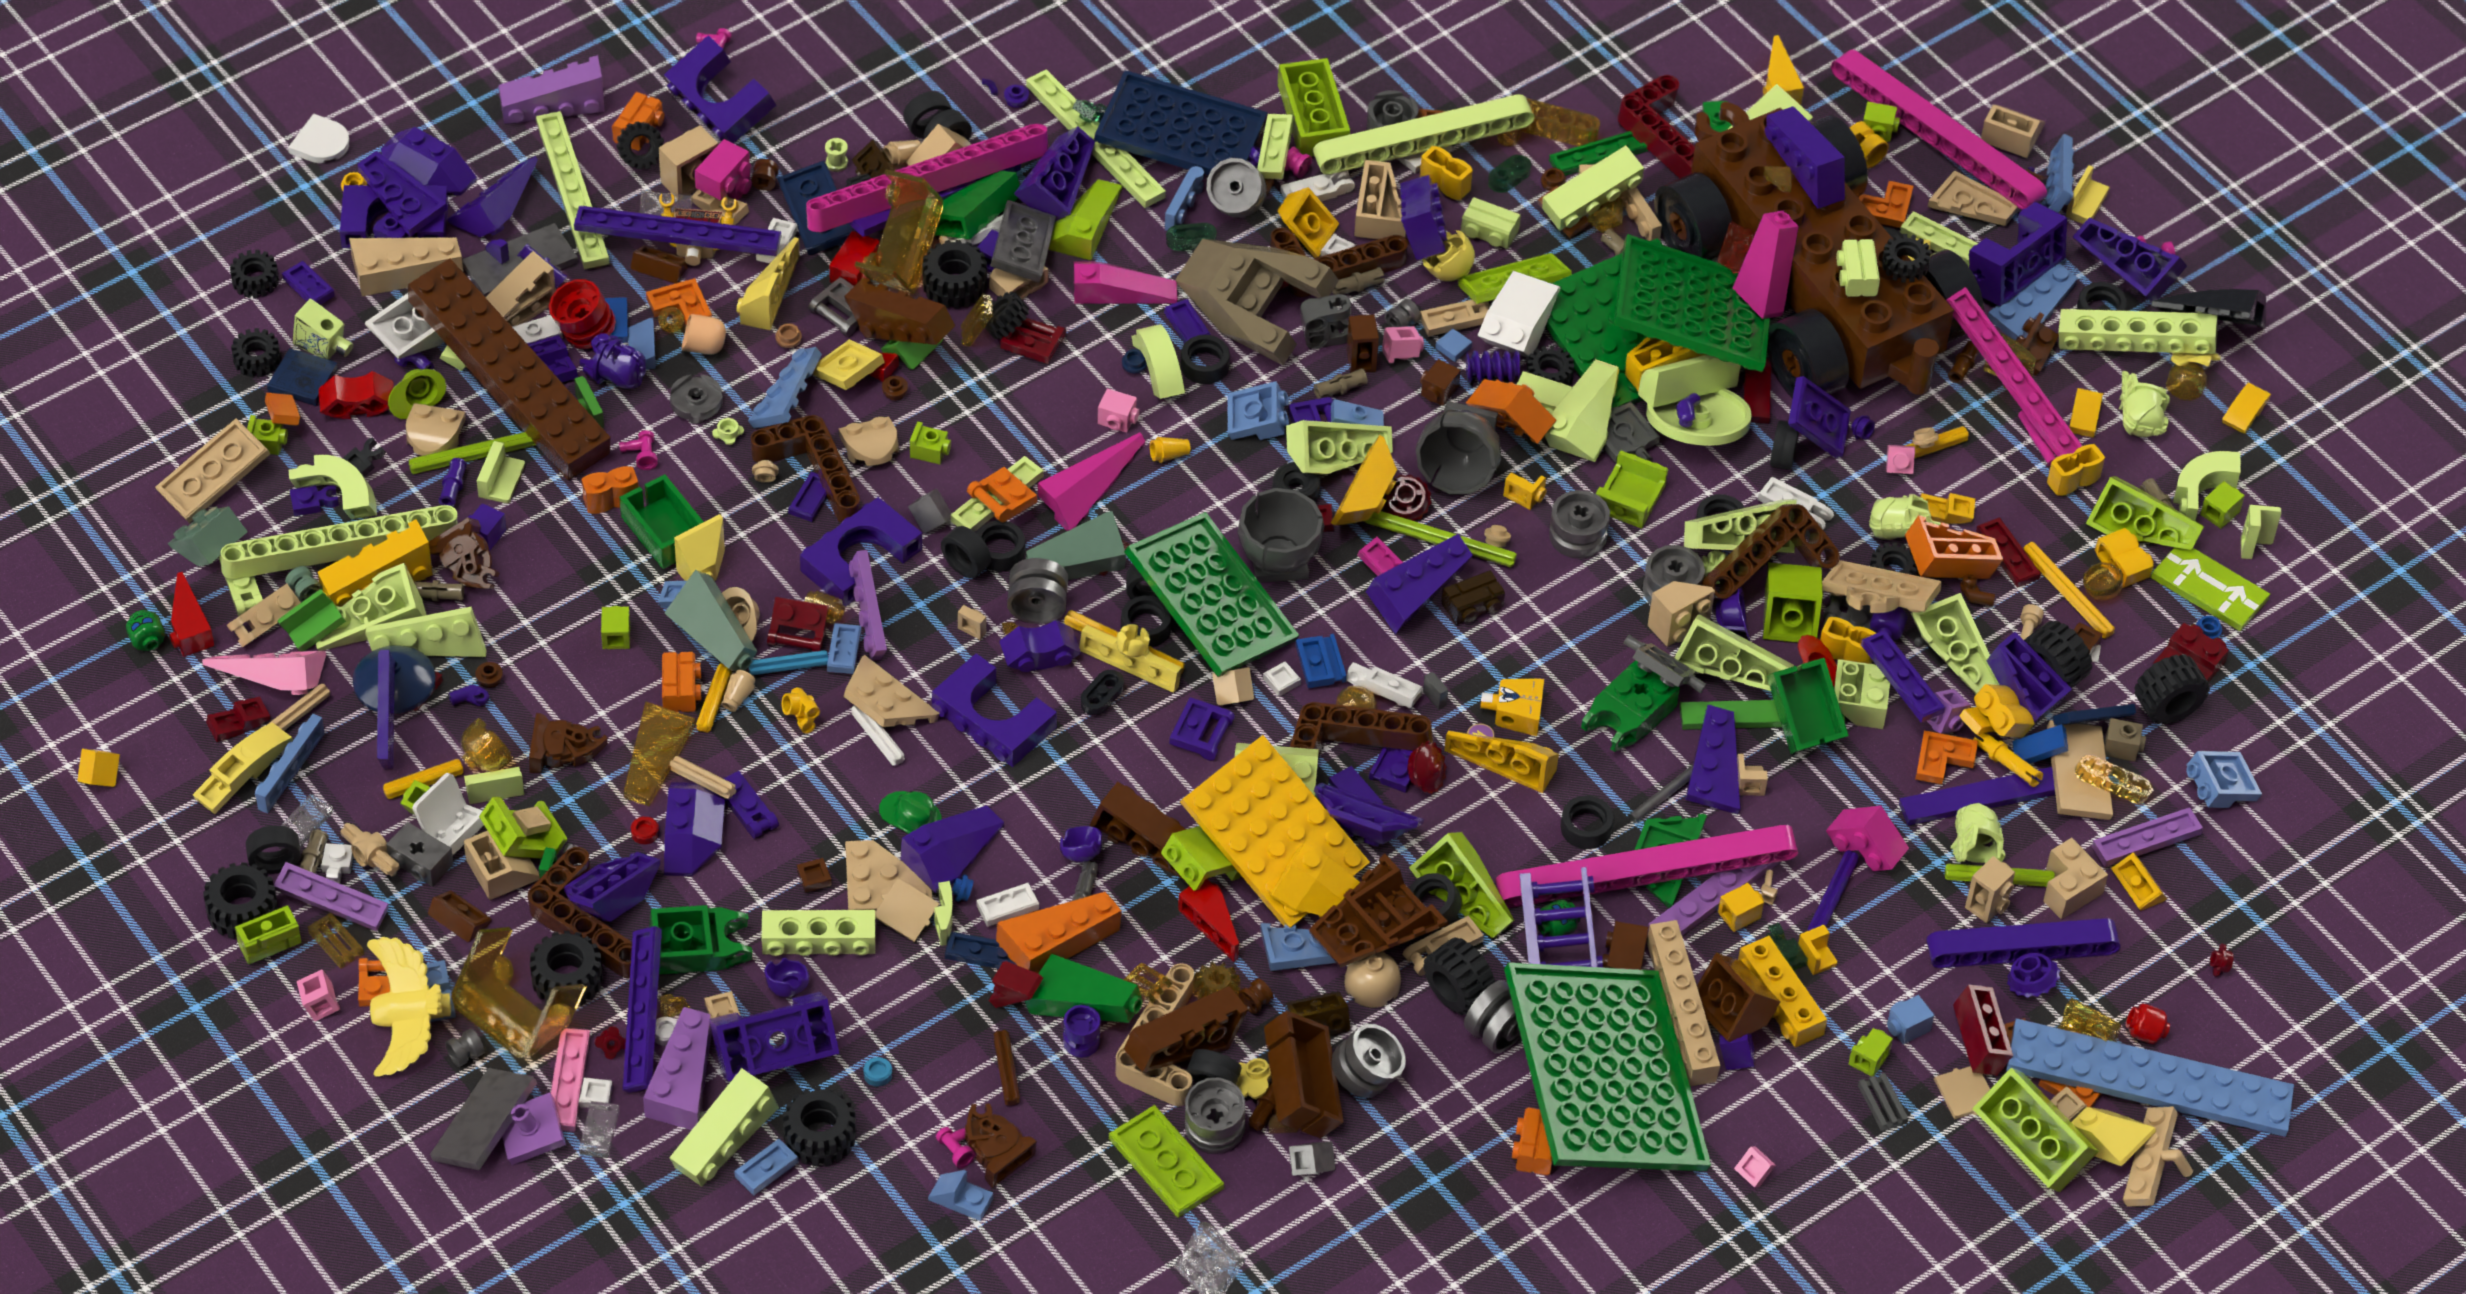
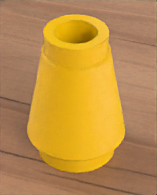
M1157 437L1156 440L1150 441L1151 458L1159 463L1190 454L1188 439Z

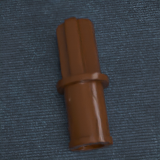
M1968 341L1962 352L1956 355V362L1948 372V378L1953 383H1962L1968 370L1972 369L1975 365L1974 360L1979 350L1972 341Z
M1272 1082L1264 1096L1258 1098L1257 1107L1249 1118V1126L1257 1131L1262 1130L1270 1116L1277 1113Z

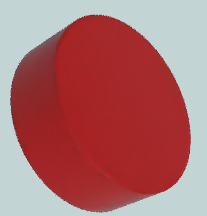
M647 816L635 819L631 824L632 839L642 845L653 843L659 836L657 821Z

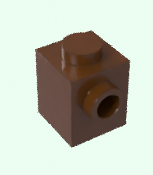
M1438 359L1431 369L1425 370L1421 376V396L1431 402L1444 406L1459 387L1461 370Z

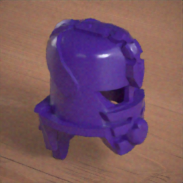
M605 333L595 336L591 341L593 351L595 352L594 357L590 360L580 359L579 365L583 367V372L595 380L597 384L602 383L604 380H609L624 389L639 387L646 373L645 356L635 348L623 344V340L618 339L617 336Z

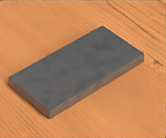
M1007 200L990 266L1039 283L1056 216Z
M555 223L508 241L509 261L503 265L486 250L462 259V264L467 274L485 297L523 261L517 255L527 243L544 258L548 257L550 259L549 262L558 270L578 263L577 255Z
M488 1068L431 1152L430 1156L433 1161L480 1170L512 1122V1109L519 1104H524L536 1086L537 1082L534 1076Z

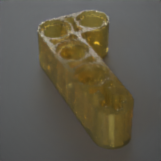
M1526 98L1534 114V121L1527 127L1497 134V141L1507 147L1516 145L1522 132L1581 146L1598 141L1600 121L1597 117L1590 114Z

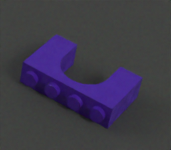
M708 35L664 74L669 82L666 87L675 97L680 95L683 98L681 100L682 103L691 112L695 109L698 112L697 117L705 126L710 124L713 127V133L721 141L725 138L734 144L777 105L769 92L755 79L751 80L729 100L718 103L704 100V91L707 84L731 62L724 49Z
M344 185L339 231L342 248H351L349 238H369V228L372 221L380 214L389 211L369 185ZM425 186L447 203L448 209L447 186ZM448 210L417 232L418 238H446Z
M877 497L872 502L863 505L853 516L844 519L834 530L825 533L815 544L806 547L800 554V571L845 608L855 600L854 587L856 586L854 577L850 576L849 564L841 557L845 549L857 543H874L886 549L904 564L922 550V532Z
M976 653L932 691V708L939 713L940 717H945L952 722L956 729L961 732L964 731L971 736L979 746H984L990 750L998 760L1005 761L1013 767L1057 728V712L1036 697L1017 715L1006 720H990L979 715L974 710L973 705L996 685V667Z

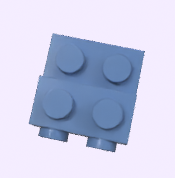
M1277 381L1228 393V435L1231 440L1254 434L1257 435L1259 440L1284 434V427L1289 425V418L1284 410V406L1289 405V399L1286 391H1282Z
M2197 751L2187 764V775L2189 778L2194 779L2198 787V797L2204 800L2208 807L2230 808L2235 801H2257L2262 795L2241 752Z

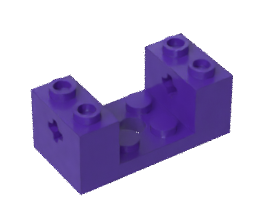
M2034 202L2019 213L2018 244L2013 246L2012 249L2009 250L1987 238L1974 245L1969 250V268L1977 280L1982 297L2001 307L2066 258L2067 217Z
M821 992L792 998L793 1005L746 1017H741L735 1012L709 1019L721 1074L729 1082L733 1080L741 1069H744L753 1076L840 1054L828 998ZM774 1032H782L785 1037L783 1044L778 1047L771 1046L770 1036Z

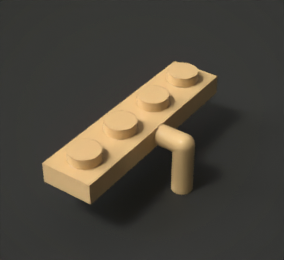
M2174 1106L2147 1108L2144 1123L2155 1127L2156 1132L2135 1152L2123 1197L2127 1207L2154 1205L2165 1161H2174L2184 1177H2189L2193 1173V1169L2180 1150H2168L2178 1115Z

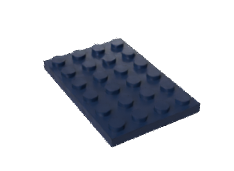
M1124 70L1097 128L1094 141L1188 170L1191 167L1198 166L1203 169L1205 175L1209 176L1211 170L1223 160L1229 158L1249 160L1251 148L1256 145L1266 122L1268 112Z

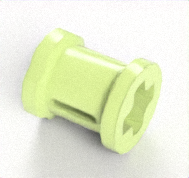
M833 138L825 144V152L828 154L826 165L830 171L840 172L847 168L848 158L845 154L848 151V146L843 139Z

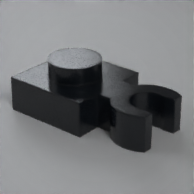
M372 437L365 442L363 450L359 451L355 447L342 459L355 466L365 477L375 468L371 462L381 459L386 452L381 446L376 451H372V448L377 445V442Z

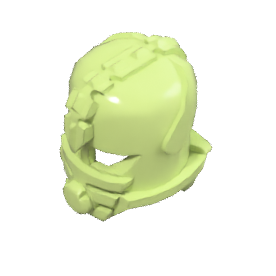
M2122 371V394L2120 396L2121 404L2119 409L2123 410V426L2129 435L2138 437L2158 436L2165 433L2168 426V417L2164 416V412L2170 401L2169 395L2166 394V389L2148 383H2139L2136 374L2131 373L2129 375L2128 371Z
M1909 494V497L1903 495V497L1898 498L1887 497L1876 500L1871 511L1869 526L1876 538L1890 540L1905 537L1906 532L1918 515L1926 517V522L1940 525L1941 522L1931 519L1928 501L1915 494Z
M1975 803L1960 808L1957 811L1955 820L1957 839L1951 845L1956 861L1964 862L1967 860L1976 863H1986L1993 856L2001 862L2004 860L2005 851L2003 850L2004 838L2002 829L2000 828L2001 825L1998 822V817L1992 809L1980 803ZM1993 841V845L1990 847L1983 845Z

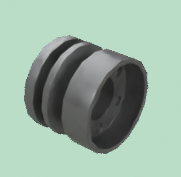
M1207 1078L1197 1082L1189 1090L1185 1099V1130L1193 1146L1206 1153L1218 1154L1233 1149L1242 1140L1245 1132V1097L1240 1088L1231 1081L1222 1078Z

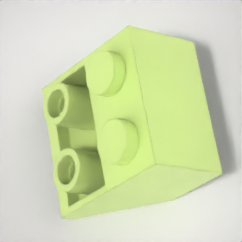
M1838 659L1834 690L1841 713L1855 725L1883 729L1888 707L1890 682L1877 665Z

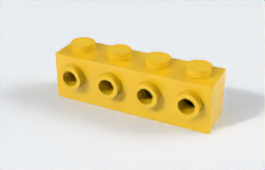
M1767 936L1741 947L1738 960L1742 961L1780 1001L1772 1018H1775L1780 1025L1783 1036L1789 1039L1794 1047L1823 1036L1827 1018L1771 937Z

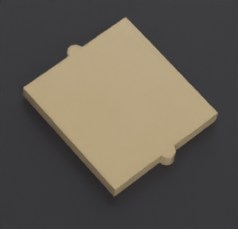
M897 878L888 894L883 895V901L875 912V918L915 943L924 927L930 925L929 920L934 914V907H938L939 903L900 878Z
M1970 1066L1960 1070L1954 1068L1953 1072L1934 1078L1954 1119L1971 1114L1978 1115L1972 1108L1990 1090L1983 1074L1973 1073Z

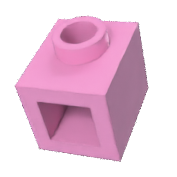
M1107 388L1098 406V424L1127 433L1131 423L1135 424L1139 416V409L1136 408L1137 397Z

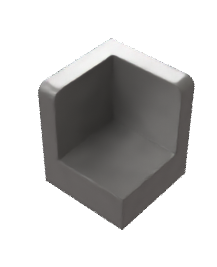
M937 488L916 499L908 506L923 533H927L944 524L951 518L952 514Z
M1332 1141L1289 1147L1292 1176L1335 1170Z

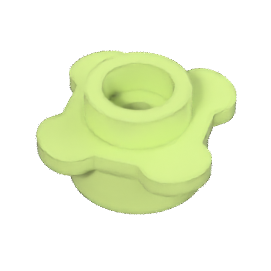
M725 418L719 421L717 429L713 430L712 435L716 439H722L725 444L732 445L735 443V439L744 433V428L738 426L736 420Z

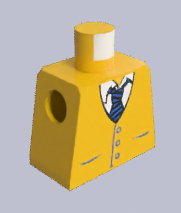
M1502 679L1500 681L1499 694L1482 692L1480 708L1497 710L1495 724L1498 727L1537 736L1544 679Z

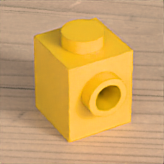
M1746 883L1720 897L1718 913L1732 931L1735 932L1761 918L1764 900L1758 891H1755L1749 883Z

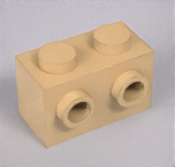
M1993 856L1972 876L1965 908L1986 924L1997 913H2004L2010 904L2008 899L2014 888L2012 883L2015 872L2009 865Z

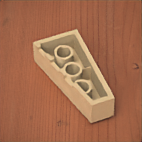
M349 238L352 260L362 296L408 288L409 283L449 258L463 272L462 256L457 238Z

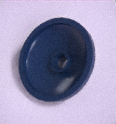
M400 645L382 647L367 654L357 664L353 673L354 692L363 705L378 712V652L380 650H390L395 660L394 714L404 713L417 708L429 698L435 687V670L431 661L422 652L411 647Z

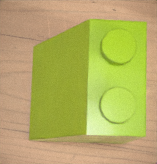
M1768 562L1765 584L1763 639L1798 642L1801 636L1811 635L1817 638L1823 598L1822 567Z

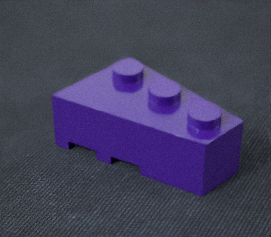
M2016 632L2000 643L1986 660L1998 683L2008 686L2015 692L2019 704L2030 712L2035 725L2060 705L2072 690Z

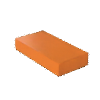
M266 393L265 403L272 423L299 425L300 415L292 395Z

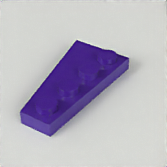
M378 151L373 152L357 164L359 173L409 237L448 210L447 203Z
M1707 705L1685 800L1738 815L1740 811L1734 712Z

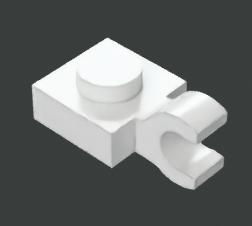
M326 843L321 865L322 872H327V879L340 884L342 873L350 874L353 862L351 845Z

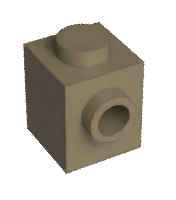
M2110 718L2104 744L2105 756L2135 762L2138 751L2143 752L2146 736L2141 735L2143 724Z

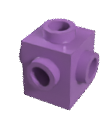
M1955 689L1935 692L1934 694L1945 706L1943 714L1931 718L1927 722L1932 726L1933 730L1941 734L1960 731L1964 722L1959 715L1964 709L1970 708L1971 704Z

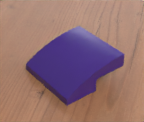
M560 335L528 344L561 382L578 378L577 369L571 361L567 347Z

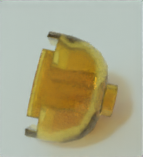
M477 717L462 734L461 747L465 754L461 758L471 769L477 767L484 772L500 770L508 765L514 757L493 731H487L485 728L487 724Z

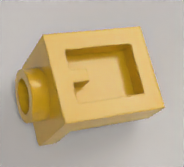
M1510 473L1505 479L1503 496L1531 510L1546 495V478L1541 475L1532 484L1525 478Z

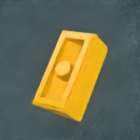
M2134 852L2111 868L2140 911L2167 900L2165 894Z

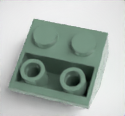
M216 506L209 511L203 509L192 517L194 521L189 526L184 525L173 533L175 538L168 545L199 567L211 564L221 555V549L225 545L235 543L248 531L229 506L223 508Z

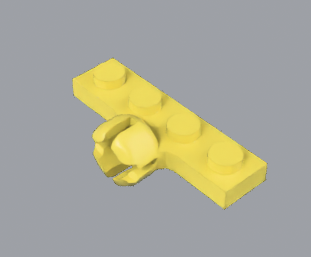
M1129 624L1121 628L1117 637H1113L1089 625L1083 628L1079 645L1081 652L1174 693L1179 687L1182 667L1149 651L1150 637L1145 628H1141L1139 636L1137 635L1138 625Z

